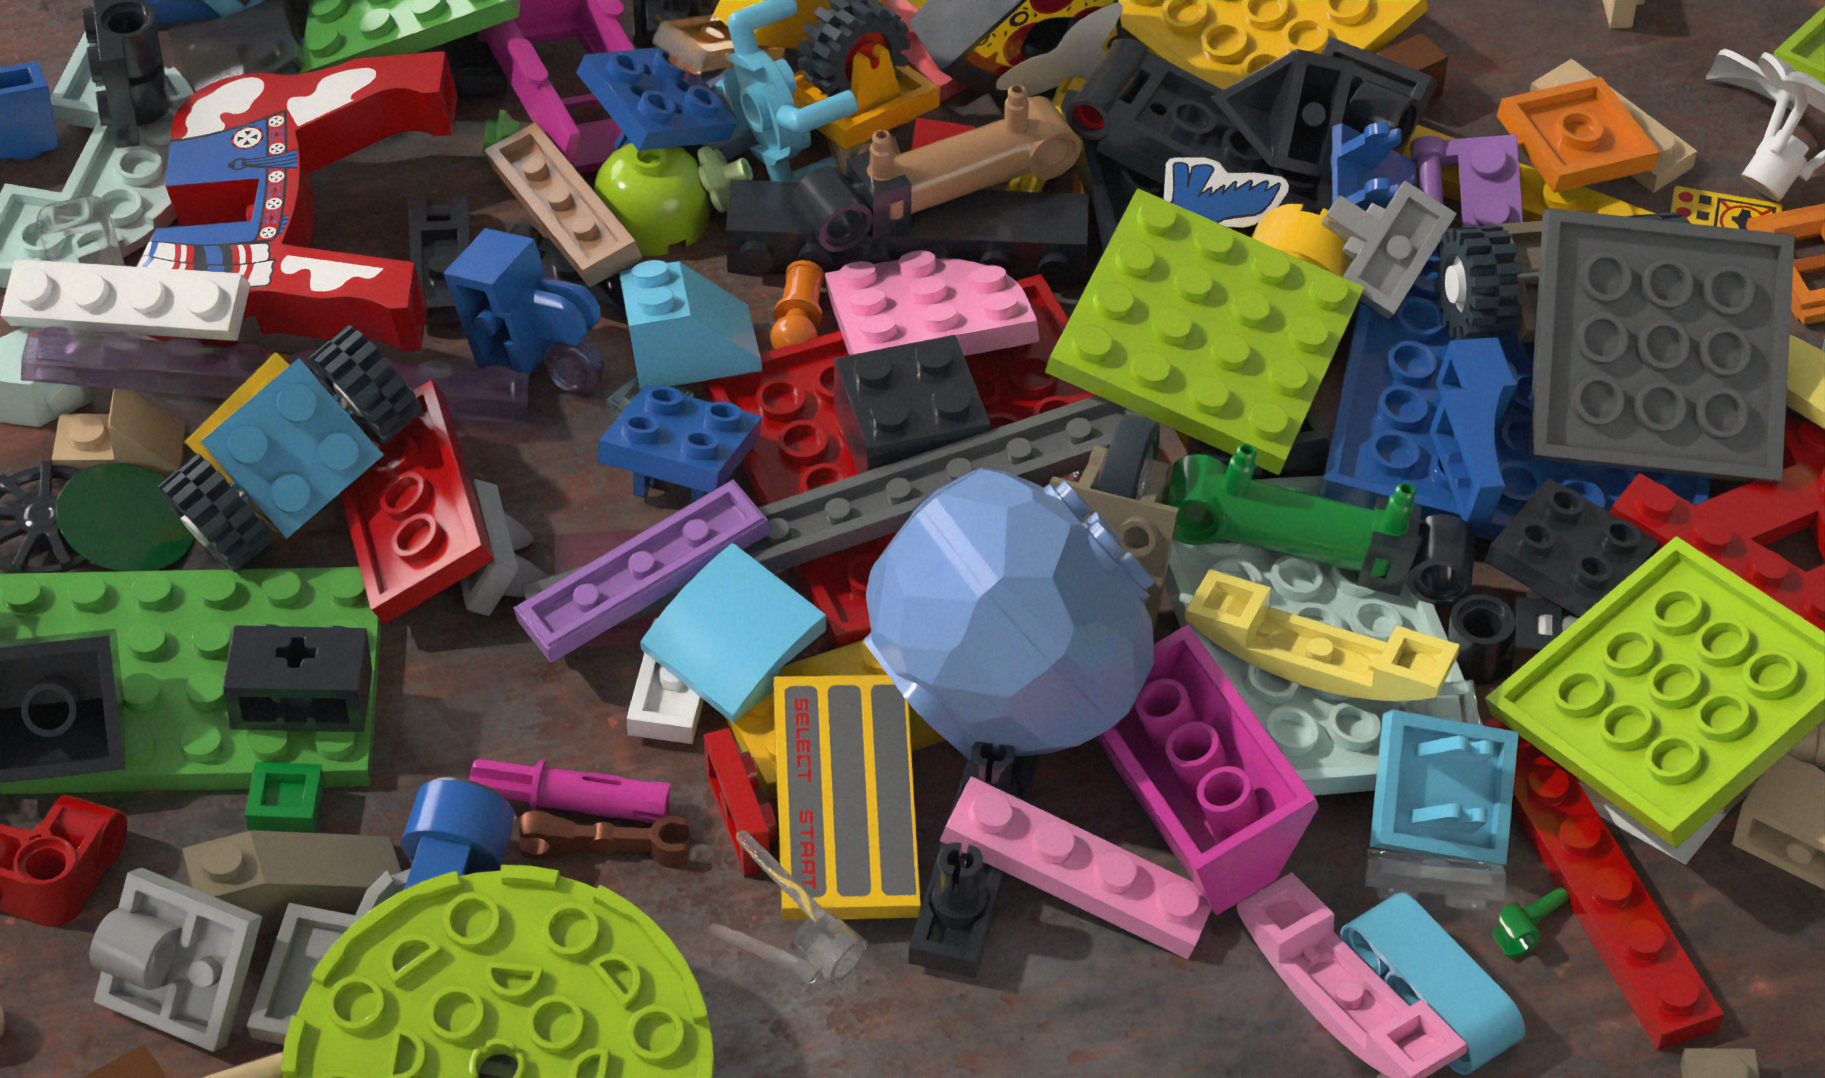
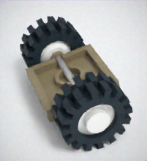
M1678 212L1627 216L1690 223L1686 217L1682 218V214ZM1542 221L1449 229V232H1444L1441 236L1443 243H1438L1436 250L1440 260H1435L1434 271L1439 274V281H1434L1435 292L1440 293L1437 308L1439 313L1444 312L1442 318L1443 326L1445 329H1449V335L1452 338L1465 340L1504 337L1510 335L1511 330L1515 329L1519 343L1535 342Z

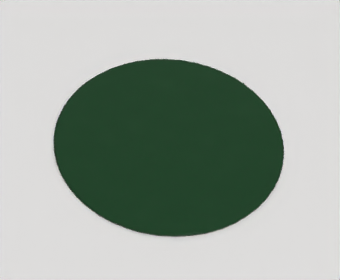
M110 463L87 468L68 480L57 498L56 520L66 541L84 558L111 570L120 572L159 570L179 560L187 552L194 539V535L187 529L181 519L176 516L171 509L172 507L165 502L161 496L162 494L157 489L167 478L141 466Z

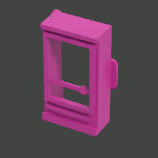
M520 0L519 17L478 31V38L481 42L486 41L532 122L537 123L579 174L599 171L610 155L616 151L614 143L622 132L621 128L613 118L576 125L566 108L600 102L593 93L560 99L548 79V71L532 44L578 37L588 54L635 50L617 21V18H620L623 14L624 6L620 0Z

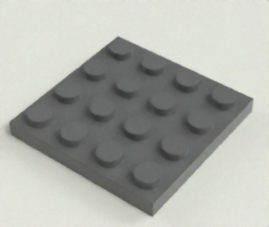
M1549 208L1543 213L1527 459L1750 483L1756 480L1774 483L1781 482L1795 235Z

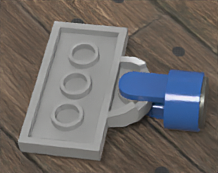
M443 777L426 782L417 791L401 840L402 850L413 861L411 869L394 875H390L386 870L367 889L356 915L288 903L247 1024L251 1039L284 1045L291 1016H296L303 997L312 983L311 974L315 967L348 928L371 909L396 893L446 873L457 871L458 876L479 872L500 871L516 822L515 811L509 802L490 787L467 779ZM494 1055L487 1058L481 1065L479 1078H513L518 1069V1062L508 1055Z

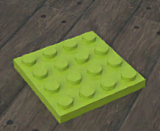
M1137 188L1049 358L1045 373L1138 414H1142L1147 418L1229 454L1235 455L1238 446L1249 444L1257 451L1255 465L1279 475L1357 306L1364 286Z
M1676 536L1485 699L1492 716L1511 730L1519 732L1518 735L1677 849L1825 720V632Z

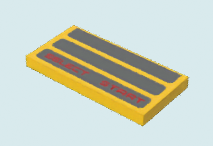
M888 675L774 676L773 697L782 921L918 918L920 913V890L908 701Z

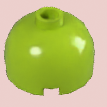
M629 143L614 151L597 173L594 192L635 239L641 255L660 256L669 254L668 245L679 243L686 239L687 247L696 242L709 225L711 199L709 192L704 188L699 178L698 168L700 164L680 146L638 151L632 143Z

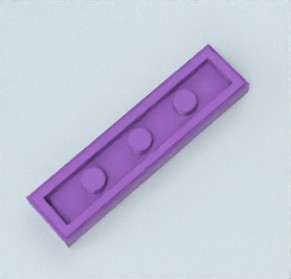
M731 480L515 606L514 611L517 621L549 662L552 663L691 581L732 542L744 550L771 534L768 519L738 484Z

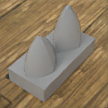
M474 479L471 484L494 560L459 581L466 610L490 616L503 595L524 597L522 586L548 578L549 576L530 561L514 554V551L525 548L533 543L534 537L520 522L503 511L497 485Z

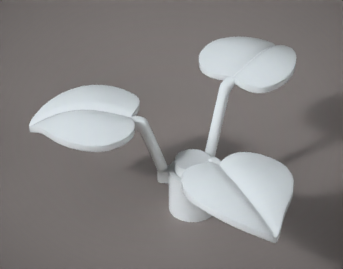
M1723 49L1716 56L1714 64L1706 76V80H1716L1744 87L1777 102L1764 139L1755 151V156L1741 174V178L1762 195L1780 202L1797 176L1807 182L1813 172L1825 163V150L1807 162L1804 156L1809 150L1808 146L1792 135L1808 103L1825 113V85L1804 72H1796L1789 63L1770 53H1763L1758 61L1759 65L1733 51ZM1786 108L1792 110L1782 130H1779Z

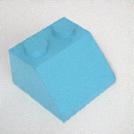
M650 260L637 264L631 270L619 271L640 391L645 385L670 387L763 371L753 324L746 303L680 261L666 263L659 260Z

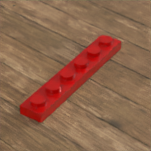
M1496 718L1482 722L1483 726L1513 731ZM1518 735L1511 811L1556 885L1568 892L1569 901L1567 903L1656 1049L1661 1050L1719 1030L1724 1013L1576 777Z

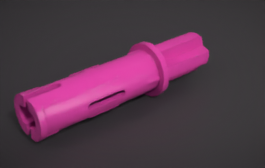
M477 759L474 760L469 780L495 790L506 800L530 803L531 811H540L541 807L654 824L658 819L668 816L671 801V783L649 782L621 778L614 775L547 767V761L539 759L535 767Z

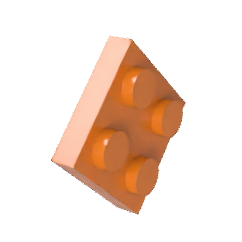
M1601 76L1502 98L1499 105L1497 118L1510 135L1517 134L1518 146L1554 193L1655 170L1660 151Z

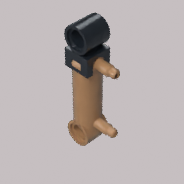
M1015 84L1008 89V97L1005 100L1004 119L894 156L891 134L886 130H878L872 136L870 151L847 159V176L836 167L818 168L807 174L798 183L792 200L795 209L820 245L826 250L837 252L855 246L867 233L872 240H876L911 228V214L1023 175L1031 173L1035 178L1043 180L1055 178L1065 173L1074 165L1080 155L1082 146L1079 137L1048 98L1042 96L1027 98L1026 88L1020 84Z

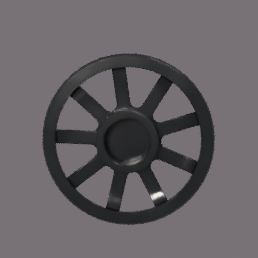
M49 460L41 461L40 467L26 469L8 477L4 473L0 475V499L5 494H8L22 506L20 508L0 507V520L16 522L0 530V545L20 535L24 539L12 563L0 557V569L13 574L65 573L89 561L82 555L71 560L69 559L63 545L66 539L62 535L56 520V502L59 494L56 496L51 495L52 479L70 480L74 475L83 470L67 466H56ZM40 480V491L37 497H31L19 487L26 483ZM35 548H52L58 564L51 566H28L29 559Z

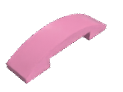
M1292 872L1237 903V913L1247 930L1289 989L1337 1040L1371 1067L1390 1078H1425L1467 1053V1043L1423 1000L1409 1006L1334 932V913Z

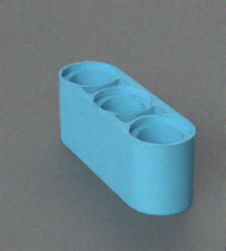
M1402 892L1396 893L1342 927L1340 931L1341 939L1409 1006L1423 1000L1467 1043V1053L1447 1064L1455 1072L1462 1075L1470 1074L1524 1038L1525 1024L1520 1011L1512 999L1409 895Z

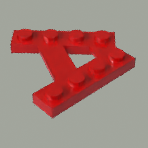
M1785 419L1782 481L1779 483L1756 480L1693 505L1673 493L1667 487L1639 473L1612 506L1610 513L1632 523L1638 529L1660 541L1654 554L1677 536L1825 632V564L1805 572L1776 552L1763 547L1809 527L1825 561V429L1811 420Z

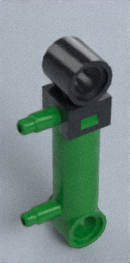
M1242 444L1237 447L1228 467L1216 458L1199 454L1183 456L1175 461L1171 467L1163 504L1180 508L1174 534V540L1199 546L1210 544L1219 538L1357 572L1356 586L1399 597L1407 579V585L1411 593L1419 600L1433 605L1456 604L1460 599L1467 597L1471 591L1477 537L1473 527L1465 520L1453 515H1433L1420 521L1421 508L1416 507L1414 504L1416 490L1411 484L1402 483L1397 485L1394 494L1390 496L1389 500L1377 497L1372 510L1251 480L1256 467L1257 451L1249 444Z

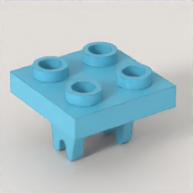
M1398 710L1383 713L1370 847L1493 868L1506 865L1519 732Z

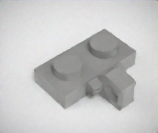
M1404 181L1386 209L1371 203L1367 211H1364L1346 198L1339 196L1327 212L1321 225L1347 242L1342 251L1349 257L1354 258L1343 278L1364 286L1359 301L1387 319H1390L1395 314L1441 240V236L1446 232L1457 213L1412 184Z

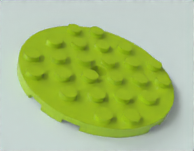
M501 865V871L479 872L458 876L457 871L422 881L396 893L356 921L330 947L312 972V983L303 997L296 1016H291L284 1042L281 1064L283 1078H479V1070L487 1058L504 1054L511 1056L518 1062V1069L513 1078H714L715 1072L713 1040L703 997L686 960L665 932L634 904L606 887L599 885L598 888H594L585 883L561 877L558 870L521 865Z

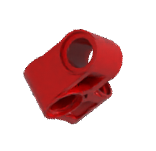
M65 794L54 803L42 823H37L33 830L26 828L19 830L0 824V911L50 927L64 925L74 920L83 911L85 903L104 873L115 863L123 849L128 829L125 812Z

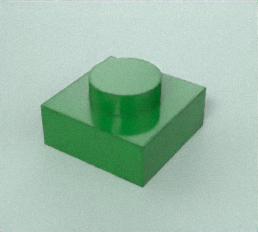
M255 762L245 811L247 830L315 833L324 786L322 764Z

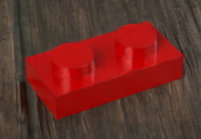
M730 728L704 734L706 777L742 874L745 878L770 871L769 843L778 841V829L769 802L758 804L754 791L758 790L759 784L753 758L749 751L739 753Z

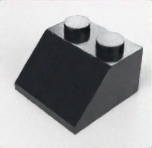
M116 629L0 641V783L124 770L126 768L124 693Z

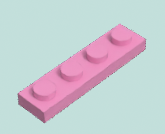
M972 776L940 838V841L945 844L953 842L962 843V852L964 853L967 852L969 844L973 845L981 851L983 862L1187 960L1196 946L1212 909L1194 882Z

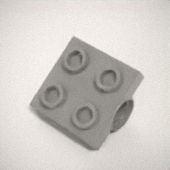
M144 868L128 872L119 907L108 913L102 920L91 943L89 953L90 964L93 968L101 971L93 1002L212 1052L226 1047L262 916Z

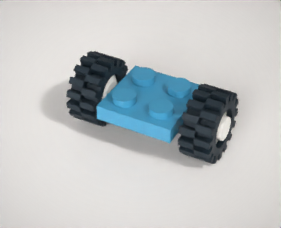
M350 325L344 327L309 357L308 361L312 365L314 373L321 378L320 381L302 360L298 358L199 442L231 478L233 482L230 485L219 471H216L209 461L196 453L157 488L165 502L172 507V511L181 519L194 537L205 549L210 551L219 563L221 562L226 569H231L234 573L245 566L274 540L271 533L265 528L266 526L262 520L254 514L255 511L248 504L250 501L281 537L287 539L383 456L361 429L370 434L376 442L385 445L423 412L421 403L416 399L417 396L405 384L406 381L401 374L392 368L391 362L378 352L377 347L371 341L368 342L361 332L356 331Z

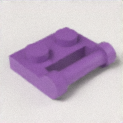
M1517 134L1443 140L1436 136H1423L1411 142L1410 156L1411 160L1416 162L1418 189L1443 204L1441 167L1459 166L1463 228L1523 222Z

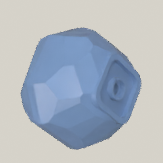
M984 467L973 470L937 489L921 503L870 571L866 600L871 633L864 638L865 644L914 710L935 731L971 761L972 747L976 741L993 743L995 755H999V744L1014 746L1015 757L1049 754L1076 747L1110 730L1129 713L1154 664L1152 619L1143 602L1150 597L1147 589L1156 581L1129 551L1120 559L1118 558L1125 551L1120 545L1122 542L1121 538L1098 512L1093 513L1088 519L1085 518L1092 509L1066 480L1057 488L1050 483L1044 488L1005 471Z

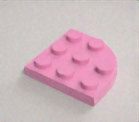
M912 251L901 256L899 260L877 264L862 261L853 262L843 266L839 271L825 273L828 297L849 355L954 334L964 356L1039 342L1037 319L1025 292L1013 278L1006 274L1005 269L999 266H987L959 259H935V255L929 251Z

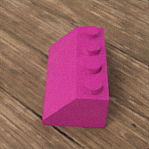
M1189 625L1182 627L1154 644V664L1129 713L1110 730L1095 737L1216 916L1276 881L1319 808L1313 794Z

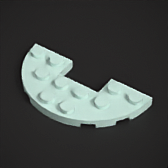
M86 33L83 34L50 98L54 122L94 128L61 193L4 184L0 192L1 288L8 287L14 259L109 265L146 245L156 229L167 228L177 218L165 187L171 129L176 112L194 92L175 67L167 69L164 66L170 97L168 112L161 119L153 123L138 126L140 146L117 149L113 126L101 127L95 91L106 90L105 86L96 87V84L92 82L87 47L98 46V42L88 44Z

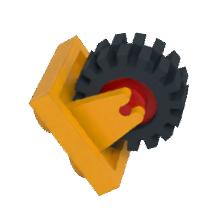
M829 0L830 10L820 6L814 12L819 18L816 25L814 26L809 22L806 23L803 32L810 37L809 40L799 41L798 51L805 56L798 59L799 68L802 70L794 73L796 91L791 93L796 108L801 109L846 90H850L853 93L858 105L856 113L816 128L845 150L866 143L878 130L888 131L901 124L909 123L916 117L940 106L939 86L906 65L908 58L901 54V51L910 49V39L904 36V34L909 32L906 23L900 20L901 17L877 0Z

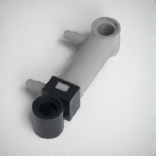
M1530 588L1526 592V598L1516 597L1514 611H1512L1507 603L1497 597L1486 594L1469 595L1460 599L1453 606L1447 639L1460 645L1456 661L1465 683L1488 685L1502 677L1506 672L1507 665L1508 678L1580 617L1562 615L1561 606Z

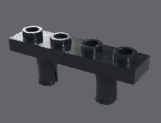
M976 741L972 747V761L967 760L950 817L971 776L1028 803L1039 767L1040 754L1015 757L1014 746L999 744V755H995L993 743ZM960 842L941 843L909 945V964L976 978L1007 875L1006 872L983 862L982 853L977 847L969 844L967 852L964 853L962 852V843Z

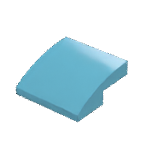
M732 542L712 559L670 602L640 641L641 650L732 723H735L773 691L774 676H780V668L826 631V614Z

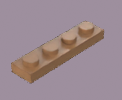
M536 122L484 150L492 169L589 287L616 275L622 269L642 259L635 239Z

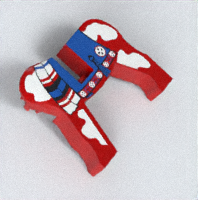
M445 51L357 58L327 69L296 75L270 73L242 74L213 82L195 92L180 106L174 116L165 187L180 227L156 229L136 267L241 273L251 283L242 320L255 315L262 335L282 333L330 340L344 327L350 325L356 331L361 332L366 340L386 343L403 352L422 350L428 305L414 262L310 248L314 227V193L310 173L397 133L419 131L431 134L434 137L452 135L458 94ZM146 335L155 340L168 342L178 359L189 355L192 363L199 367H207L210 359H214L223 353L232 355L239 341Z

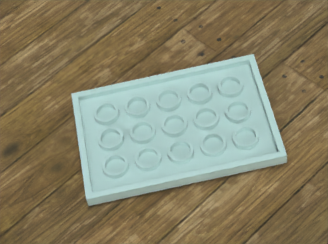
M1322 476L1253 480L1318 496ZM1219 538L1210 544L1199 546L1184 544L1173 539L1165 586L1180 628L1186 625L1191 627L1313 795L1375 791L1383 713L1398 710L1483 726L1456 660L1438 696L1435 698L1412 701H1379L1353 698L1306 687L1264 671L1218 646L1185 620L1187 606L1206 573L1211 569L1271 587L1269 607L1384 642H1388L1396 625L1448 641L1434 605L1421 601L1413 595L1407 585V579L1399 597L1356 586L1357 572Z

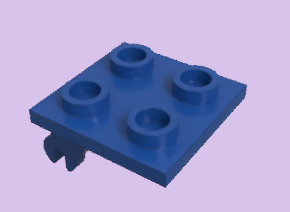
M1378 122L1365 127L1362 134L1343 123L1332 126V204L1339 196H1342L1364 211H1367L1371 203L1386 209L1404 181L1416 187V162L1392 150L1401 143V129L1390 131V123Z

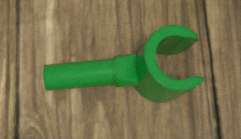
M1558 887L1534 904L1528 905L1523 909L1518 903H1510L1503 907L1499 914V923L1501 925L1495 927L1492 937L1508 958L1513 959L1523 956L1538 944L1541 934L1535 927V924L1569 901L1568 892L1564 888Z

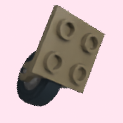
M1124 415L1114 433L1110 448L1095 445L1088 465L1079 482L1066 481L1092 509L1085 518L1088 519L1093 513L1098 512L1121 538L1122 542L1120 545L1125 551L1118 558L1120 559L1129 551L1156 581L1147 589L1150 597L1143 602L1152 619V629L1154 631L1180 508L1161 504L1167 490V476L1171 471V464L1157 461L1160 441L1159 423L1137 415ZM1052 477L1050 484L1057 488L1065 479Z

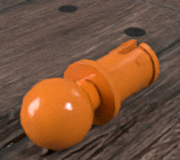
M800 260L791 263L787 268L783 298L775 306L774 318L776 323L770 332L773 350L788 345L802 344L809 339L818 337L816 328L819 327L822 321V309L818 303L820 289L824 280V272L816 263Z

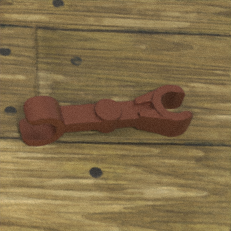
M529 811L520 818L519 851L526 858L544 859L574 852V849H586L603 855L611 854L615 851L650 852L655 862L664 867L671 868L682 866L688 860V846L686 844H667L663 842L667 839L682 841L689 838V823L686 819L679 816L662 817L655 821L651 828L616 827L614 824L600 822L594 826L575 825L573 821L543 811Z

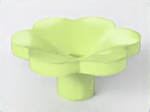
M709 146L698 149V159L701 164L698 168L699 178L704 188L709 192L716 210L720 213L725 211L728 213L731 180H752V169L744 158L727 164L721 151L718 149L712 150Z

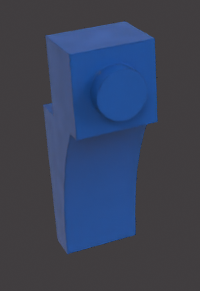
M1498 337L1450 340L1436 379L1441 400L1430 428V434L1461 519L1465 520L1473 528L1489 527L1505 487L1495 449L1494 426H1501L1509 401L1516 397L1518 390L1517 372L1513 363L1506 361Z

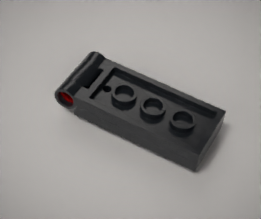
M1126 38L1114 42L1066 110L1067 123L1078 136L1087 140L1101 139L1096 151L1164 186L1166 163L1170 158H1208L1218 161L1227 173H1261L1284 178L1289 185V189L1278 207L1286 204H1303L1301 211L1320 215L1323 208L1329 210L1332 206V172L1330 179L1326 180L1270 167L1211 99L1212 96L1223 91L1222 89L1150 53L1139 41ZM1258 223L1244 228L1254 232Z

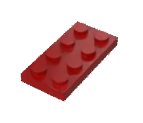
M432 380L413 390L417 396L416 399L422 405L421 409L423 412L385 445L376 442L370 434L361 429L383 456L340 492L370 608L384 624L417 607L425 600L464 577L473 574L476 570L494 560L445 394Z

